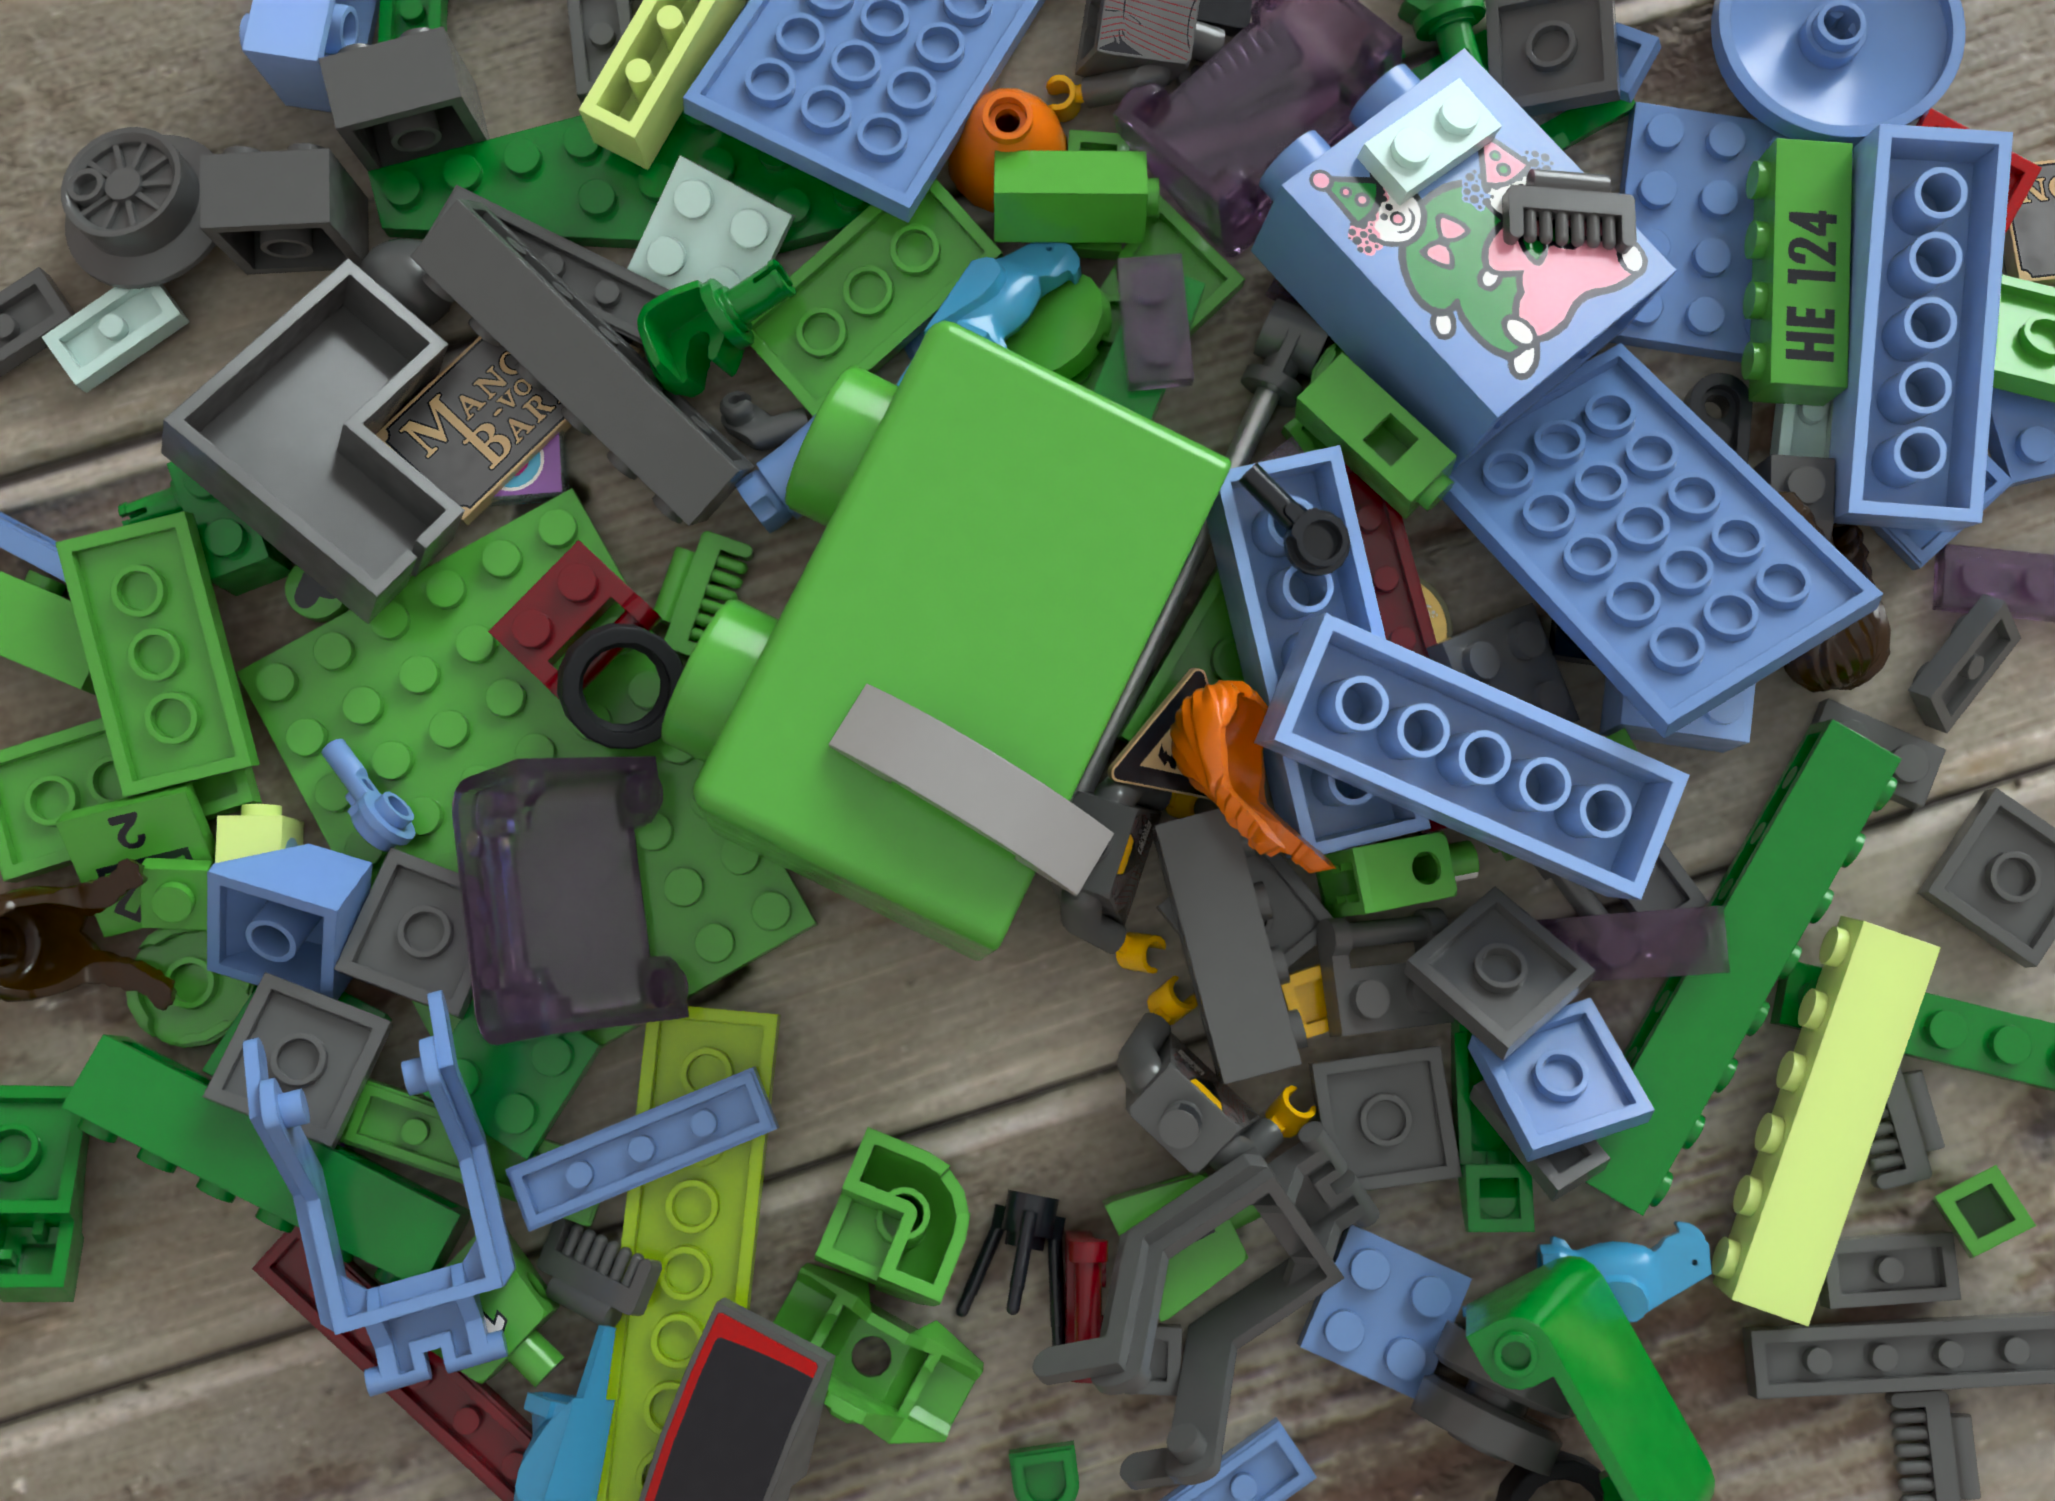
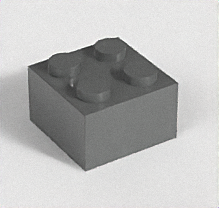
M443 26L434 29L424 27L413 28L402 33L399 38L372 45L364 43L351 44L340 49L337 54L318 58L335 128L367 171L490 139L476 83Z
M296 143L283 151L261 152L252 147L232 146L226 148L221 154H200V229L247 275L330 271L338 268L347 259H350L360 268L362 260L369 253L368 198L329 148H323L311 143Z

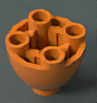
M998 88L983 94L974 106L960 140L948 158L949 175L957 189L974 206L994 213L995 151H1068L1067 137L1056 113L1040 97L1018 88Z

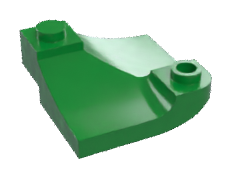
M0 1085V1299L2 1302H74L84 1236L82 1234L83 1200L90 1135L77 1127L81 1117L61 1107L73 1086Z

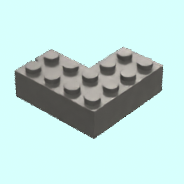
M350 259L344 261L163 420L161 453L367 624L407 586L411 574L416 577L454 539L465 511L376 436L397 413L439 375L448 343Z

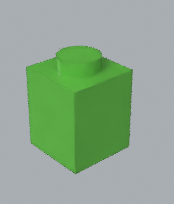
M1997 1165L1936 1195L1932 1199L1969 1258H1974L2036 1226Z

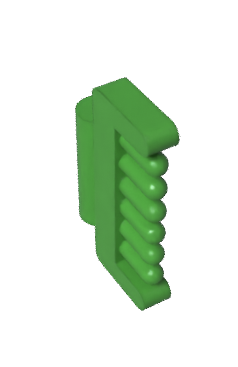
M705 531L701 535L696 552L681 547L675 548L653 610L662 618L661 623L669 625L664 640L677 654L689 658L697 644L692 642L691 639L699 641L704 630L695 628L696 625L706 628L713 617L702 614L701 610L716 614L723 606L721 603L706 599V596L725 602L737 600L738 596L734 591L713 585L711 582L714 581L735 589L740 588L743 584L740 577L717 570L716 568L720 567L738 574H745L748 570L746 563L721 554L723 553L743 561H750L754 557V552L749 544Z

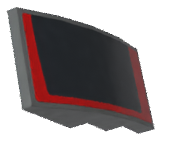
M725 1297L717 1301L685 1370L665 1421L639 1501H788L791 1487L807 1475L836 1356Z

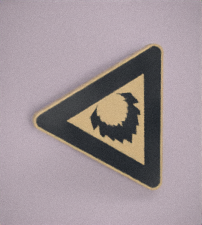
M1199 668L1188 670L1108 767L1107 773L1111 780L1209 799L1204 793L1195 789L1188 777L1184 776L1177 768L1176 761L1172 756V738L1170 736V727L1176 721L1175 714L1182 706V701L1187 696L1193 695L1196 689L1204 688L1208 684L1204 670Z

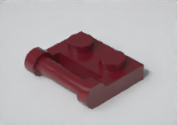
M578 540L488 632L559 699L557 694L558 670L553 665L615 602L625 610L614 622L615 624H634L650 632L662 618ZM616 647L602 652L590 663L584 675L583 691L625 648Z
M1065 1231V1344L1099 1338L1104 1317L1102 1315V1288H1106L1108 1240L1094 1238L1091 1231ZM1091 1378L1071 1381L1076 1383H1092Z

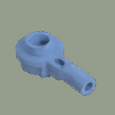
M336 739L328 743L321 753L349 791L345 795L346 800L351 805L347 812L351 816L352 823L358 833L372 846L385 852H389L390 847L394 848L396 845H407L416 834L412 824L414 814L411 808L394 793H379L368 778L366 769L344 739Z

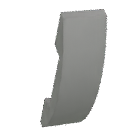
M869 684L865 685L829 743V747L890 784L892 781L1014 854L1016 856L1015 860L1074 896L1079 894L1114 835L1112 831L1082 809L1004 758L923 711Z

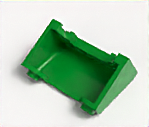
M1561 1257L1466 1305V1338L1483 1369L1494 1382L1508 1389L1523 1390L1534 1387L1552 1377L1555 1378L1605 1468L1604 1471L1598 1473L1603 1488V1501H1711L1714 1495L1715 1478L1708 1459L1603 1274L1593 1263L1582 1257Z

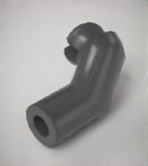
M741 391L728 393L720 402L721 423L728 434L755 450L766 451L781 446L808 422L804 407L772 416L751 403V396Z

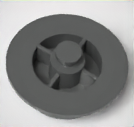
M141 127L113 130L88 143L68 166L61 186V202L66 214L65 236L75 261L96 280L109 286L125 289H141L161 285L182 276L194 268L216 246L200 229V154L213 153L204 145L189 138L162 135L154 130Z

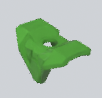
M806 1263L801 1267L791 1291L773 1321L776 1325L836 1356L824 1402L825 1407L834 1417L847 1424L863 1425L888 1444L945 1442L950 1428L971 1388L983 1372L984 1363L937 1320L917 1329L870 1302L868 1282L810 1263ZM869 1336L884 1340L891 1351V1362L888 1368L881 1374L873 1376L860 1372L856 1368L852 1356L857 1342Z

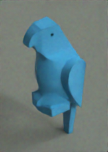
M1032 242L1002 258L984 257L971 261L923 331L924 336L932 325L945 320L954 322L1007 348L1005 341L1028 322L1044 295L1068 280L1074 284L1078 283L1082 275L1078 254L1067 243ZM908 367L906 368L905 372L898 381L897 386L900 385Z
M1675 1221L1674 1225L1677 1231L1664 1236L1651 1249L1644 1245L1611 1241L1574 1250L1570 1248L1564 1239L1551 1236L1550 1244H1538L1536 1250L1537 1268L1565 1256L1582 1257L1593 1263L1603 1274L1629 1322L1639 1321L1655 1307L1712 1274L1709 1243L1697 1227L1682 1221ZM1462 1306L1463 1317H1466V1306Z
M607 1325L598 1326L576 1396L553 1392L527 1393L524 1410L532 1414L533 1436L524 1452L518 1470L513 1501H597L615 1400L606 1399L615 1327Z

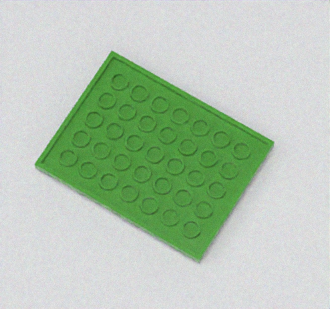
M571 488L427 567L416 577L414 575L411 576L407 586L369 624L349 610L241 669L237 674L331 850L372 862L371 888L388 852L379 850L368 843L358 833L352 823L351 816L347 812L351 805L345 798L349 791L321 753L328 743L336 739L345 740L366 769L368 778L379 793H394L411 808L414 814L412 824L416 834L407 845H396L394 849L510 892L517 898L472 1001L487 977L494 976L606 1046L646 1023L648 1003L678 1005L817 926L818 923L787 868L733 843L711 830L693 799L692 792L695 780L705 762L666 744L662 737L653 743L636 749H610L587 739L565 716L560 700L488 632L578 540L628 586L579 496ZM615 602L587 631L614 623L625 610ZM625 648L585 688L583 694L586 697L588 707L597 717L614 724H628L642 719L653 709L660 693V678L655 665L645 654L632 648ZM565 654L553 665L557 670ZM412 1001L430 1036H434L429 1007ZM449 1015L453 1032L461 1019Z

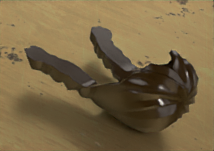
M1777 491L1825 537L1824 531L1816 525L1811 509L1804 505L1795 492ZM1834 523L1832 536L1835 548L1875 585L1872 579V569L1866 560L1869 551L1863 544V532L1857 525ZM1880 601L1875 611L1784 666L1785 672L1794 682L1813 693L1830 690H1852L1871 680L1884 667L1890 655L1891 628L1883 603Z
M126 858L118 862L117 869L110 875L68 887H25L0 894V1000L5 1002L33 1001L61 994L84 984L104 983L108 987H121L124 991H138L142 995H146L153 1005L162 1011L167 1010L168 1006L173 1005L177 990L174 988L175 980L164 976L160 969L157 970L142 960L137 961L130 957H121L110 951H101L96 943L82 931L88 916L103 912L106 908L120 901L129 890L138 888L146 883L148 878L143 874L145 865L136 862L134 859Z

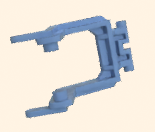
M442 990L427 994L434 1036L419 1039L420 1057L402 1061L401 1067L409 1096L429 1091L459 1162L476 1241L461 1263L370 1289L363 1287L346 1276L323 1168L300 1126L310 1123L309 1107L304 1091L300 1088L283 1093L276 1078L269 1079L267 1059L261 1039L257 1037L243 1041L249 1119L293 1196L320 1323L333 1331L335 1335L362 1327L366 1328L374 1346L378 1366L364 1370L366 1388L370 1397L432 1379L427 1353L431 1350L441 1348L448 1374L508 1357V1347L503 1330L488 1333L479 1294L506 1286L516 1269L485 1133L458 1068L449 1011Z

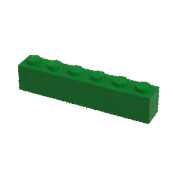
M103 1034L61 1106L81 1117L77 1125L80 1130L109 1143H115L118 1137H121L141 1147L136 1157L144 1163L168 1173H174L176 1168L180 1167L200 1177L196 1184L200 1191L228 1203H233L237 1196L259 1207L255 1217L275 1229L292 1233L295 1226L299 1227L293 1196L251 1123L249 1116L210 1102L202 1097L211 1081L210 1078L129 1037ZM308 1140L323 1168L343 1262L351 1263L354 1256L378 1267L374 1277L383 1284L444 1268L471 1218L469 1209L346 1147L337 1144L334 1150Z

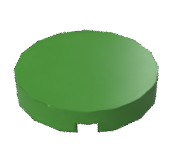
M1082 274L1077 284L1068 280L1044 295L1028 322L1005 341L1007 349L1071 380L1087 368L1100 353L1096 346L1100 342L1103 333L1108 338L1112 326L1111 305L1092 278Z
M158 929L149 934L138 949L141 950L135 960H142L157 970L160 969L164 976L175 980L174 988L177 990L173 1005L168 1006L167 1010L162 1011L157 1009L146 995H142L138 991H126L127 1005L141 1029L152 1037H157L162 1042L169 1043V1045L194 1048L218 1044L257 985L207 970V930Z

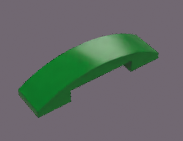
M1454 1018L1455 1022L1451 1023L1452 1111L1462 1177H1458L1465 1231L1535 1232L1532 1176L1469 1099L1473 1086L1484 1080L1468 1049L1473 1034Z

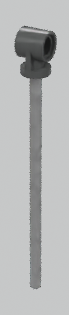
M1280 296L1276 299L1266 318L1253 352L1254 355L1264 359L1263 363L1247 365L1241 378L1242 385L1254 396L1225 455L1231 461V468L1249 465L1276 405L1287 408L1296 407V398L1304 390L1296 381L1298 374L1310 379L1313 368L1325 352L1331 338L1301 305ZM1206 520L1072 796L1071 803L1077 791L1094 792L1117 744V736L1135 706L1212 543Z

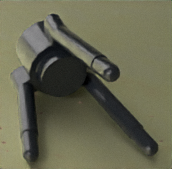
M1008 1190L1005 1206L995 1204L991 1227L956 1307V1314L959 1317H965L968 1314L1005 1230L1007 1231L1005 1244L1017 1246L1006 1310L1010 1315H1016L1020 1310L1031 1249L1043 1251L1045 1239L1047 1238L1052 1346L1065 1344L1062 1237L1066 1218L1056 1216L1058 1199Z

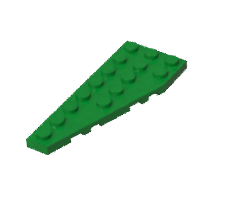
M684 109L648 170L594 143L580 115L368 171L381 227L389 237L424 239L454 187L458 185L580 246L637 249L679 156L688 158L796 216L778 254L832 240L871 205L685 114Z

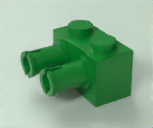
M172 462L167 463L172 478L170 482L171 487L129 503L124 502L118 506L119 516L122 518L130 517L129 520L122 521L123 526L183 511L194 513L212 584L235 596L288 577L293 568L290 559Z

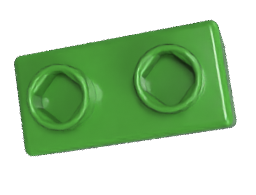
M944 320L935 323L926 332L899 386L859 366L852 365L840 374L816 413L795 459L786 486L784 500L789 509L826 528L782 614L777 619L740 600L726 601L716 612L692 651L676 684L664 716L661 729L662 740L666 744L705 762L695 780L692 792L693 799L711 830L733 843L975 961H980L996 951L1005 938L1036 872L1015 860L1016 856L897 783L893 781L891 784L829 747V743L865 685L869 684L969 737L1045 784L1068 801H1071L1232 465L1230 459L950 321Z

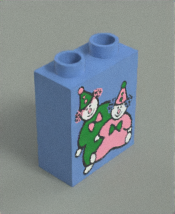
M1465 48L1423 80H1420L1405 64H1399L1385 73L1364 93L1352 109L1349 121L1357 129L1332 148L1315 130H1312L1297 138L1284 149L1270 164L1259 182V187L1273 201V204L1251 249V252L1344 353L1457 455L1453 471L1621 334L1677 271L1637 228V242L1626 254L1618 253L1615 247L1611 250L1603 247L1602 223H1600V245L1597 248H1590L1587 245L1586 221H1584L1585 241L1580 247H1574L1571 243L1570 220H1568L1569 241L1566 245L1559 246L1555 241V219H1552V242L1547 245L1542 244L1539 239V217H1536L1537 239L1535 242H1525L1523 235L1514 245H1508L1504 242L1502 196L1511 185H1525L1527 174L1532 168L1584 172ZM1460 78L1502 127L1493 141L1399 206L1357 159V156L1364 143Z

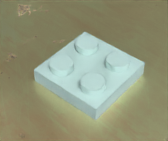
M679 156L627 269L669 290L696 280L704 283L710 278L716 279L723 286L730 289L767 265L768 261L776 258L796 216L688 158Z

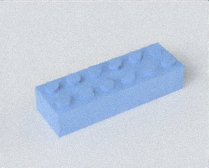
M1879 124L1854 147L1851 198L1848 388L1836 396L1833 401L1829 458L1835 459L1834 523L1955 532L1982 523L2013 132Z
M1340 445L1258 463L1305 512L1312 508H1318L1319 510L1329 511L1342 520L1348 529L1351 542L1349 554L1342 566L1332 573L1316 577L1303 574L1292 566L1286 557L1283 544L1286 530L1238 482L1254 464L1229 470L1206 518L1244 682L1258 692L1268 707L1305 620L1328 613L1386 639ZM1264 747V766L1275 812L1323 854L1431 828L1429 819ZM1285 854L1286 858H1291L1290 855Z
M1328 613L1318 615L1303 622L1254 742L1606 897L1642 899L1690 776L1687 773Z

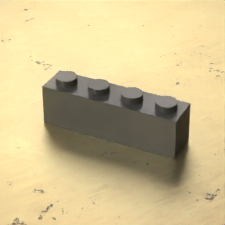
M1220 809L1154 825L1151 833L1218 1083L1225 1085L1301 1065L1302 1062L1298 1050L1308 1047L1306 1032L1298 1009L1287 1011L1281 985L1290 983L1288 966L1281 946L1275 945L1270 947L1263 921L1273 918L1270 900L1263 881L1252 882L1246 860L1247 857L1255 856V849L1249 847L1247 838L1243 837L1237 829L1229 825Z

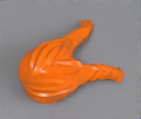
M1218 680L1215 684H1206L1204 688L1196 689L1193 695L1187 696L1175 714L1176 721L1170 727V736L1172 738V756L1176 761L1177 768L1184 776L1188 777L1191 785L1204 793L1219 807L1229 825L1237 829L1243 837L1247 838L1249 847L1255 849L1260 855L1266 854L1269 857H1273L1280 852L1288 854L1296 865H1300L1308 873L1337 869L1323 853L1313 847L1267 805L1264 787V747L1254 742L1268 706L1258 692L1253 690L1244 681Z

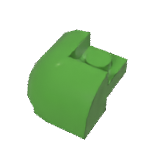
M867 1127L814 1260L876 1285L875 1290L920 1305L933 1307L940 1305L967 1236L971 1213L968 1211L964 1189L951 1172L950 1165L932 1153Z

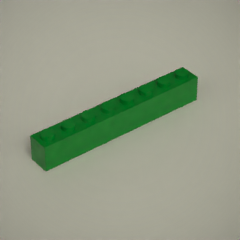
M1834 719L1809 726L1623 1052L1624 1057L1655 1111L1648 1123L1596 1139L1611 1159L1606 1169L1586 1181V1184L1642 1216L1649 1205L1655 1207L1664 1199L1673 1181V1173L1669 1169L1681 1148L1684 1150L1689 1149L1700 1136L1706 1120L1705 1116L1701 1113L1713 1092L1720 1093L1733 1078L1738 1065L1737 1059L1733 1058L1745 1035L1749 1037L1754 1035L1764 1023L1770 1009V1004L1765 1001L1777 979H1785L1798 963L1802 948L1797 943L1808 924L1818 922L1828 910L1834 896V891L1829 889L1839 869L1841 867H1848L1862 850L1866 836L1861 833V830L1872 811L1878 812L1892 797L1897 786V779L1892 776L1902 758Z

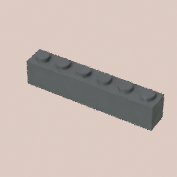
M457 199L410 255L426 272L422 276L424 283L442 299L450 303L456 301L472 316L468 323L474 332L495 347L502 345L518 361L515 365L518 374L534 388L540 391L547 389L564 405L561 409L563 417L581 433L588 436L593 433L609 448L610 451L606 455L612 465L630 479L635 480L639 477L655 493L652 500L656 507L672 521L679 524L684 521L688 526L707 521L736 489L735 485L755 468L682 395H674L667 391L654 376L649 363L482 202Z

